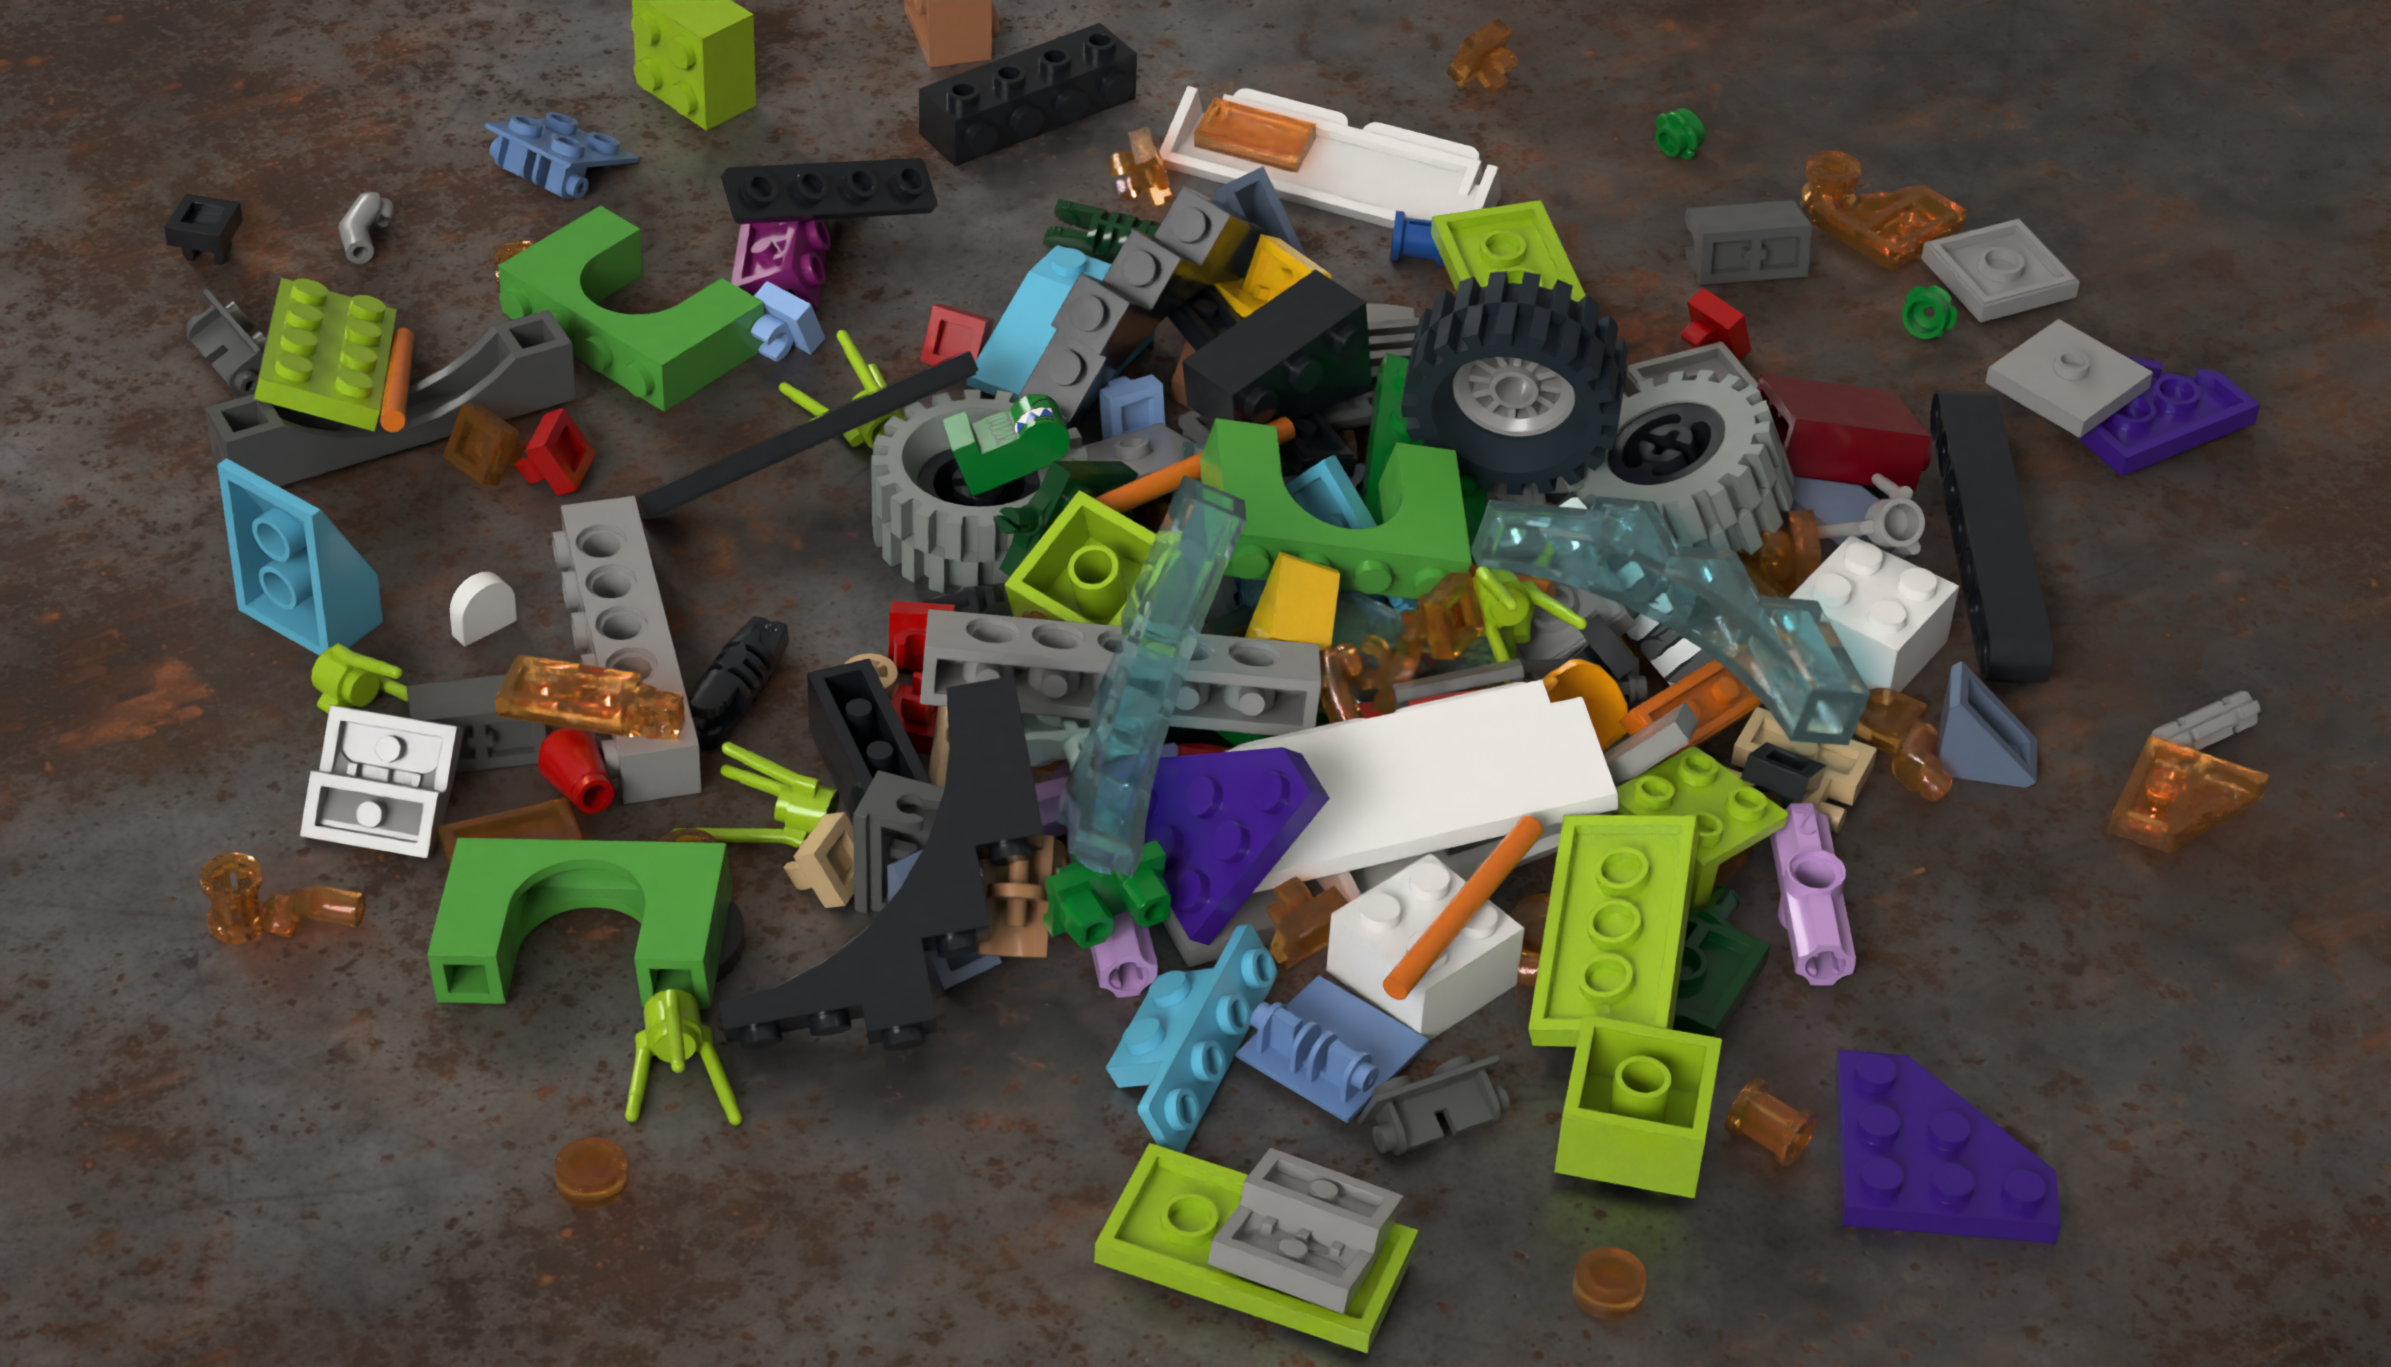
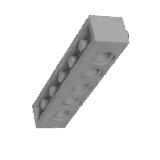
M635 496L561 505L562 531L552 532L554 559L557 569L568 568L567 572H561L563 597L566 609H578V612L571 613L573 640L576 651L587 649L588 654L580 655L582 678L585 692L597 691L598 694L597 697L590 698L591 714L595 735L607 734L608 740L601 741L600 746L609 778L618 779L623 804L701 793L699 743Z
M928 609L920 704L947 707L946 687L1014 676L1021 713L1278 736L1316 726L1322 682L1319 644Z

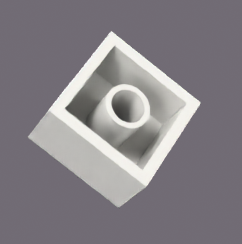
M1849 536L1788 598L1784 622L1820 667L1816 673L1887 707L1947 643L1959 585L1886 552L1872 543L1865 542L1855 536Z
M1429 853L1331 913L1326 971L1361 1000L1425 1036L1430 1041L1517 985L1525 928L1488 899L1405 999L1397 1000L1389 996L1383 988L1384 979L1466 883L1464 879Z

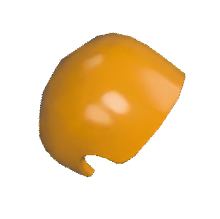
M1573 659L1551 671L1542 679L1550 703L1583 697L1603 754L1627 733L1619 722L1628 713L1627 702L1617 682L1600 665L1583 659Z

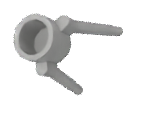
M1877 473L1872 476V483L1890 497L1875 502L1868 509L1864 520L1796 528L1792 531V538L1794 540H1815L1867 535L1874 544L1882 548H1895L1891 554L1904 560L1908 555H1915L1920 552L1921 545L1917 540L1924 531L1925 518L1922 509L1916 502L1911 500L1913 491L1909 486L1899 487L1887 477Z

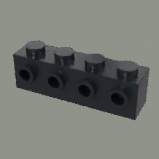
M1098 23L919 88V134L954 166L961 165L1136 99L1137 53L1104 25Z

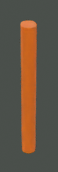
M398 328L393 332L385 380L380 423L384 430L392 433L400 431L404 427L406 420L415 342L414 334L407 328Z
M1282 417L1265 424L1277 426L1279 445L1293 440L1295 437L1294 425L1287 417ZM1203 451L1097 496L1094 499L1122 514L1201 479L1200 458Z
M1531 816L1521 817L1383 981V988L1389 996L1397 1000H1403L1408 996L1543 834V827L1537 819Z

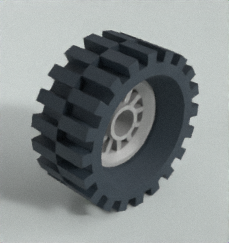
M1507 271L1492 272L1489 275L1488 286L1480 287L1473 276L1459 282L1456 297L1447 289L1436 296L1433 311L1426 308L1419 319L1401 402L1402 417H1409L1406 431L1412 442L1424 439L1422 446L1456 450L1460 478L1465 472L1476 476L1475 485H1477L1476 488L1490 492L1492 481L1507 483V495H1523L1525 484L1535 483L1539 494L1555 491L1557 478L1560 476L1571 486L1583 480L1585 465L1595 471L1604 462L1606 449L1612 450L1615 443L1628 364H1626L1628 351L1625 339L1616 340L1618 325L1611 315L1597 320L1600 303L1588 294L1579 302L1572 300L1573 285L1557 279L1553 289L1550 290L1539 286L1541 274L1524 272L1522 284L1508 282Z

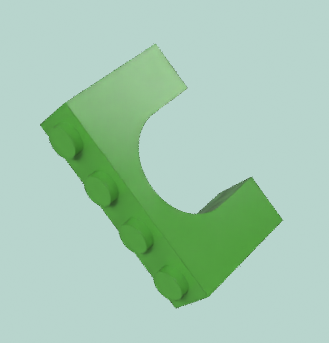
M601 205L498 265L500 281L499 299L503 313L514 320L549 310L571 340L574 357L586 363L594 371L602 373L628 389L634 396L644 399L663 412H666L759 353L758 349L764 343L752 336L750 332L755 322L764 315V302L724 278L717 280L680 304L656 313L623 314L596 305L601 300L643 276L641 229Z
M1215 419L1200 458L1210 574L1267 581L1280 551L1337 569L1340 573L1338 590L1453 604L1472 564L1456 450L1396 442L1378 483L1383 524L1367 529H1348L1317 519L1299 506L1291 497L1282 478L1277 426Z
M457 838L427 953L437 1003L506 1004L517 954L526 936L539 924L557 914L574 909L596 907L620 911L641 923L634 962L642 1007H645L649 998L656 993L668 989H677L694 996L697 999L699 1008H711L728 909L733 893L726 843Z

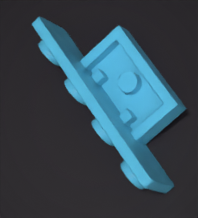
M1251 924L1236 927L1214 968L1186 972L1174 970L1158 975L1150 985L1145 999L1129 1027L1123 1033L1118 1047L1106 1066L1108 1073L1118 1088L1149 1085L1138 1105V1114L1158 1146L1180 1153L1184 1152L1251 1026L1250 1019L1254 1010L1265 1000L1278 976V969L1271 953L1265 948Z

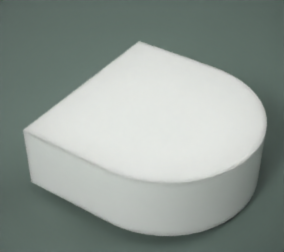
M492 572L477 573L466 579L457 588L450 603L452 636L466 647L517 621L513 589Z

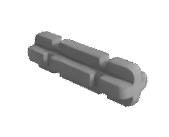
M2240 690L2221 699L2222 701L2213 702L2176 719L2177 721H2171L2154 729L2152 732L2153 741L2149 743L2150 750L2153 754H2158L2163 763H2172L2189 755V753L2199 751L2233 735V732L2238 733L2257 724V713L2261 711V706L2258 700L2252 699L2248 691Z

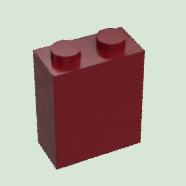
M1761 374L1757 389L1760 391L1763 401L1766 400L1793 476L1877 487L1872 483V476L1878 473L1887 477L1899 487L1909 486L1912 491H1916L1921 472L1926 471L1931 462L1932 436L1894 391Z

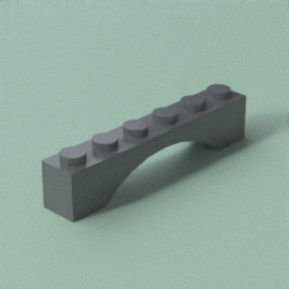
M549 310L493 325L469 350L448 366L409 386L405 425L400 431L394 433L384 430L381 426V411L375 431L373 432L254 400V394L206 407L205 412L213 465L218 472L217 464L227 458L279 487L575 400L572 342Z

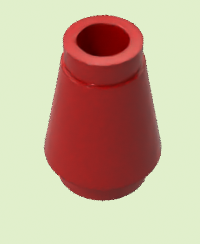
M573 727L555 730L544 739L539 749L538 760L541 776L584 813L595 814L605 810L613 801L614 788L611 785L597 739L592 734Z

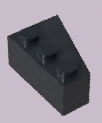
M1315 269L1182 361L1187 406L1213 424L1215 419L1218 418L1265 425L1282 417H1287L1292 421L1373 391L1366 302Z

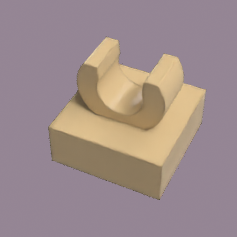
M845 812L824 814L807 839L800 844L799 850L793 856L796 862H788L783 868L796 889L806 890L813 888L825 908L846 906L854 894L853 825Z

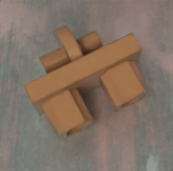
M1044 835L1043 849L1031 851L1032 858L1028 861L1014 862L1009 866H993L991 858L983 860L982 883L990 921V940L978 942V955L1034 959L1047 958L1048 930L1043 923V915L1048 911L1045 880L1046 877L1052 876L1054 835Z

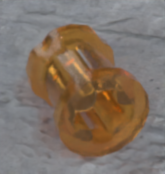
M226 853L209 860L201 868L199 876L202 891L210 899L211 907L206 915L209 933L224 943L240 944L253 940L267 928L269 921L266 904L259 900L258 890L263 881L259 862L252 856L243 853ZM231 872H234L237 877L238 887L231 888L229 875ZM234 908L238 910L239 924L237 925L232 921L231 909Z
M1755 1078L1743 1088L1732 1104L1725 1121V1130L1734 1137H1739L1742 1134L1750 1137L1774 1152V1161L1787 1168L1802 1155L1810 1143L1817 1128L1819 1115L1808 1108L1802 1111L1796 1110L1770 1094L1769 1085L1766 1082Z

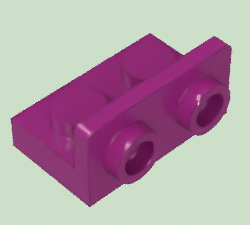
M822 220L741 224L731 283L754 296L768 281L785 291L792 289L798 298L810 303L813 310L818 308L821 287L826 281L824 270L826 252L831 246L826 225Z

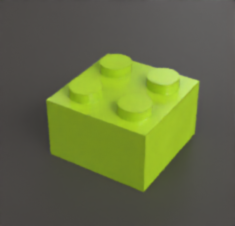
M632 0L633 17L631 19V27L634 33V75L639 86L706 131L756 106L754 16L751 12L732 0Z
M1079 490L1004 586L1013 617L1157 630L1190 588V581L1183 549Z
M1583 1014L1562 1115L1554 1173L1695 1199L1722 1039Z

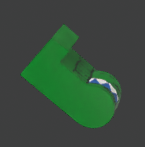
M1045 394L1026 395L1016 401L1010 410H1004L973 423H970L966 411L943 419L952 452L972 497L1051 465L1052 461H1058L1066 454L1070 445L1069 432L1061 409L1055 399Z

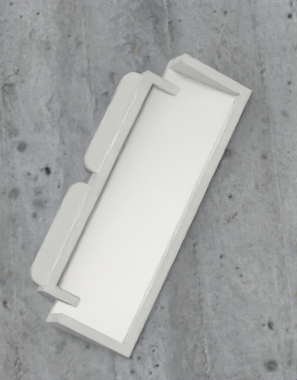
M1187 86L1157 156L1159 167L1227 184L1264 166L1279 199L1392 229L1394 228L1396 210L1404 211L1408 218L1432 220V216L1495 207L1501 198L1499 167L1488 164L1483 175L1479 153L1472 146L1380 122L1369 123L1363 130L1348 126L1347 117L1341 112L1249 88L1240 89L1233 96L1224 94L1214 116L1203 113L1198 88Z
M1542 679L1528 683L1514 682L1403 707L1394 713L1368 719H1349L1242 743L1233 749L1225 750V752L1284 747L1301 753L1330 797L1253 893L1504 836L1510 832L1523 816L1534 817L1543 827L1561 823L1563 815H1596L1618 809V793L1583 697L1550 703Z

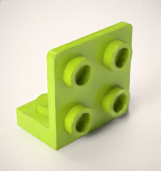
M1689 747L1616 787L1618 809L1601 814L1696 815L1700 834L1689 908L1699 910L1703 909L1711 898L1719 864L1784 828L1789 815L1787 811L1767 798L1762 792L1753 788L1697 747Z

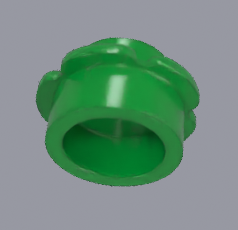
M1678 108L1668 114L1661 113L1656 119L1655 127L1657 130L1655 132V140L1659 149L1670 157L1679 155L1686 160L1695 156L1694 150L1705 141V130L1700 119L1686 108Z
M1936 285L1929 288L1917 286L1912 289L1905 298L1906 303L1902 310V321L1907 331L1920 339H1931L1936 336L1939 338L1943 337L1945 330H1951L1957 321V309L1951 305V295L1945 289ZM1927 307L1934 309V316H1929L1926 313Z

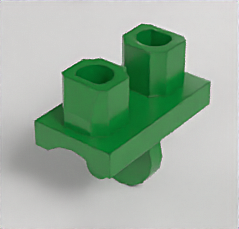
M1090 837L1073 842L1071 849L1073 863L1056 868V874L1046 877L1045 880L1048 896V911L1043 915L1045 927L1052 937L1067 932L1083 950L1104 943L1113 934L1114 915L1129 911L1137 925L1147 928L1166 921L1170 914L1171 895L1164 880L1166 853L1157 840L1125 851L1117 847L1105 852H1101L1098 844Z

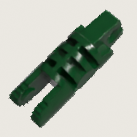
M1058 199L1054 209L1055 217L1059 218V221H1063L1064 224L1067 223L1070 226L1075 225L1078 228L1086 229L1088 233L1070 228L1064 229L1063 227L1050 226V229L1047 228L1042 244H1045L1044 246L1050 249L1057 245L1077 249L1092 258H1099L1102 261L1113 263L1132 229L1153 237L1161 223L1147 219L1142 221L1135 216L1118 212L1108 213L1106 209Z

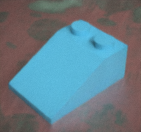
M1059 245L1055 246L1027 273L975 361L978 371H976V375L967 378V386L981 389V391L996 396L997 390L1013 393V403H1015L1057 329L1051 326V323L1080 273L1103 280L1112 264L1087 256L1077 249L1065 248ZM1155 328L1130 354L1110 380L1114 379L1154 339Z
M227 458L217 464L239 611L319 656L337 643L347 648L351 647L383 623L378 574L322 510Z

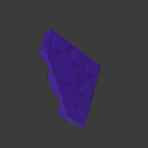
M2126 356L2153 372L2150 388L2081 438L2075 437L2119 475L2124 476L2256 423L2260 404L2221 372L2198 368L2196 377L2162 372L2163 362Z
M1279 747L1150 758L1112 807L1135 847L1155 840L1158 841L1166 853L1164 880L1171 895L1170 907L1190 940L1210 945L1330 797L1301 753Z
M1839 1049L1835 1065L1843 1226L2044 1243L2057 1242L2061 1220L2056 1171L1908 1055Z

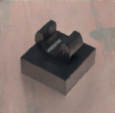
M185 194L164 226L167 245L181 247L184 257L190 261H194L199 251L211 252L214 254L215 265H222L232 249L231 239L243 222L241 203Z
M1596 609L1585 617L1587 621L1586 628L1579 630L1588 642L1563 660L1564 664L1573 659H1583L1601 667L1606 664L1618 680L1638 665V662Z
M1766 742L1748 755L1741 779L1755 784L1753 788L1759 790L1764 795L1766 792L1778 794L1782 799L1783 809L1785 810L1790 803H1802L1819 789L1827 765Z

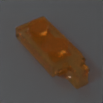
M520 654L518 657H515L494 699L496 715L498 717L617 736L638 737L642 734L647 739L678 740L686 719L683 694L657 690V688L642 682L641 673Z

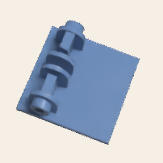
M548 112L545 118L542 119L512 115L510 121L486 122L484 127L499 135L492 142L489 150L490 156L494 158V162L498 167L521 176L527 181H533L535 185L566 200L580 199L586 194L589 186L588 179L585 178L587 167L639 162V157L619 148L620 141L602 133H587L577 128L578 121L560 113Z
M1318 975L1287 1005L1281 1002H1275L1272 1005L1265 1001L1261 1002L1254 1010L1250 1019V1025L1257 1029V1033L1236 1052V1057L1348 1124L1370 1102L1373 1097L1371 1094L1372 1090L1382 1083L1395 1078L1429 1044V1039Z

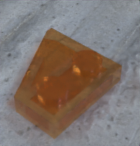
M1919 185L1900 188L1891 193L1873 192L1860 194L1858 206L1835 209L1828 199L1817 201L1813 204L1810 222L1871 258L1875 263L1894 271L1922 254L1925 242L1951 236L1964 228L1967 210L1929 187Z
M2149 735L2112 812L2107 832L2142 845L2172 853L2260 801L2264 795L2269 775Z

